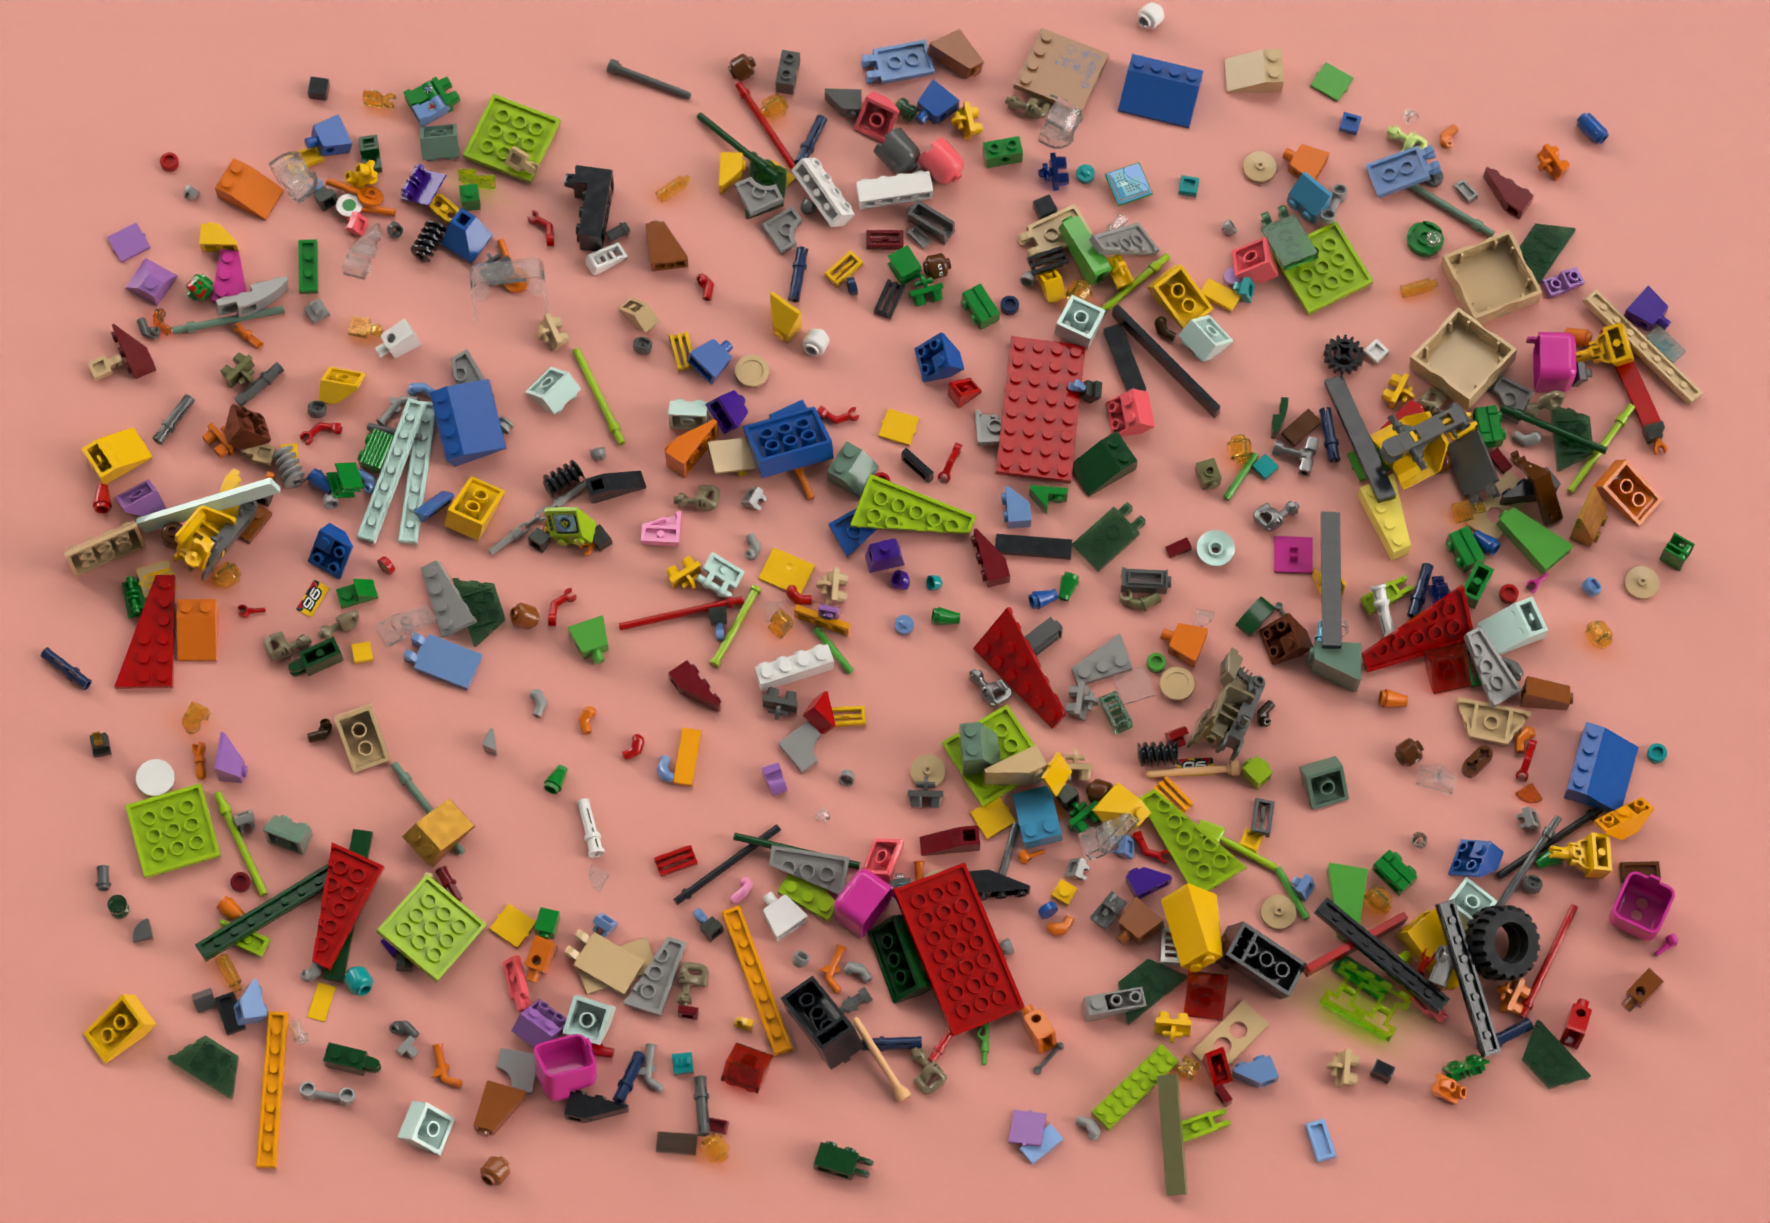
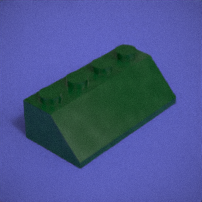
M893 915L867 932L893 1004L923 995L932 989L902 915Z

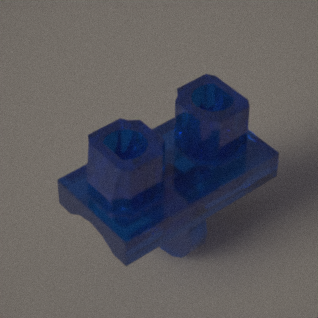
M1055 152L1050 153V167H1048L1047 163L1042 164L1043 168L1038 171V175L1044 178L1045 182H1049L1051 177L1053 191H1059V186L1069 184L1068 172L1058 173V169H1067L1066 157H1056Z
M1433 576L1432 585L1427 587L1433 604L1451 592L1448 584L1444 582L1443 576Z

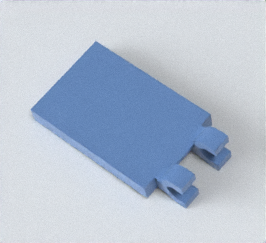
M926 39L873 49V54L862 55V68H868L872 65L874 67V70L866 72L867 76L865 79L867 84L875 83L878 80L881 81V84L934 75L935 69L931 57L927 54L928 45Z
M1429 145L1421 150L1419 146H1415L1366 164L1377 197L1381 198L1430 180V174L1442 173L1438 160L1430 164L1427 163L1426 159L1436 158L1433 146Z
M414 632L411 638L412 644L420 646L419 651L416 654L406 649L404 661L415 664L414 670L468 690L483 658V654L431 634L426 639Z

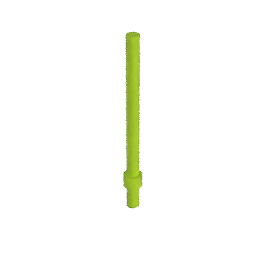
M1165 253L1157 261L1151 262L1148 268L1134 279V283L1124 287L1101 307L1106 310L1105 313L1150 275L1156 274L1161 269V266L1171 259L1170 256Z
M580 348L574 349L573 353L609 424L608 429L610 433L614 435L619 446L625 444V440L620 432L621 427L615 421Z
M1629 403L1622 414L1616 417L1614 425L1600 445L1605 447L1609 445L1620 428L1624 427L1628 422V417L1635 409L1634 405ZM1594 451L1568 487L1567 491L1573 494L1602 453Z
M218 791L214 793V796L219 805V812L221 816H224L260 896H265L268 894L235 824L231 814L232 809L226 803L222 792Z

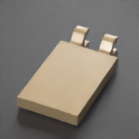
M1075 204L1026 227L1027 232L1018 235L1019 239L1017 242L1021 247L1028 244L1031 240L1036 245V247L1027 250L1029 253L1026 255L1027 258L1062 246L1063 250L1067 249L1068 247L1059 231V227L1062 224V220L1069 216L1073 218L1079 216L1091 236H1093L1092 230Z
M578 929L575 939L584 943L585 947L579 953L568 945L564 952L565 956L575 961L573 967L625 996L645 961L595 932L590 937L584 931Z

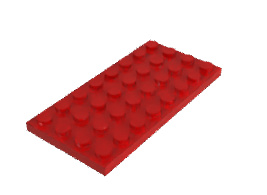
M1011 336L995 474L1071 484L1080 392L1069 390V382L1074 383L1075 379L1082 382L1085 347L1078 344Z
M965 862L892 890L952 1037L1018 1012L1025 1007Z

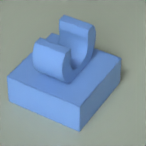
M1121 834L1119 839L1113 840V843L1118 845V849L1112 850V852L1118 856L1121 855L1125 859H1133L1135 840L1127 834Z
M1307 874L1302 879L1295 876L1291 881L1298 897L1304 901L1308 899L1316 886L1313 878Z
M602 912L596 915L593 923L596 924L593 927V932L598 931L600 927L603 929L601 936L606 937L609 932L615 930L618 922Z

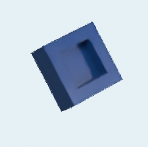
M1344 112L1339 131L1357 136L1362 116Z

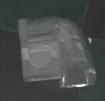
M1058 97L1046 116L1047 120L1044 128L1040 129L1039 142L1053 149H1063L1073 142L1074 132L1083 120V115L1074 105Z
M293 151L282 154L268 163L279 184H283L289 191L288 195L298 203L303 202L314 193L317 187L316 172L307 167L300 152Z

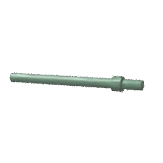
M1419 185L1408 187L1468 223L1477 232L1481 231L1489 237H1493L1495 231L1484 225L1483 221L1478 218H1472Z
M283 306L259 310L240 318L237 314L196 323L194 321L186 322V325L172 327L173 335L184 332L194 333L199 329L285 312Z
M397 761L392 763L391 767L399 776L398 780L409 789L425 812L428 814L434 810L411 781L412 777L409 773L405 772ZM460 843L454 847L459 856L465 852Z

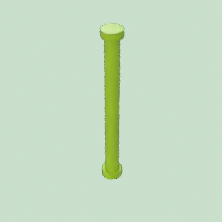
M756 585L751 586V592L714 658L709 661L712 666L720 667V661L755 598L761 593L762 589Z

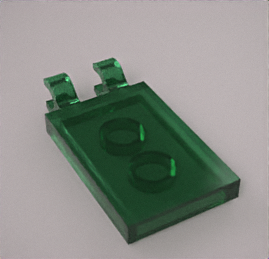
M1285 205L1277 207L1280 212L1278 216L1281 220L1274 223L1268 212L1260 214L1263 224L1261 233L1267 238L1271 250L1284 271L1318 258L1315 247L1296 215L1289 216Z
M1128 502L1119 510L1113 507L1072 543V546L1097 572L1102 570L1139 537L1140 532L1138 530L1146 524V520L1141 515L1132 523L1125 518V516H1128L1133 511V507Z

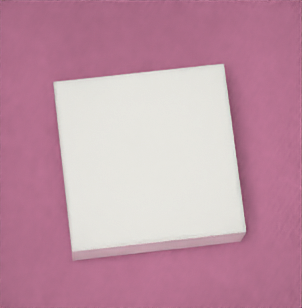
M1375 339L1363 351V354L1377 365L1390 351L1380 341Z

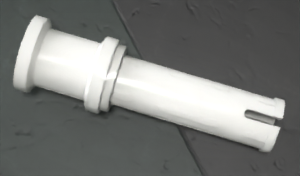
M1386 583L1369 587L1373 593L1375 601L1373 605L1375 608L1377 607L1384 637L1394 631L1389 610L1390 599L1387 598L1385 589Z
M587 798L581 799L577 804L586 834L584 841L588 845V857H600L605 854V849L601 845V834L596 829L590 800Z

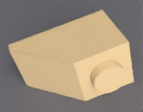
M631 297L618 308L638 330L645 333L652 330L655 324L659 322L649 304Z

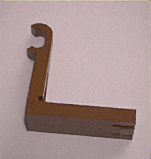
M1517 450L1512 452L1511 459L1513 463L1532 482L1543 524L1548 526L1550 523L1552 524L1558 521V519H1562L1563 516L1550 471L1527 461L1525 455L1520 457Z

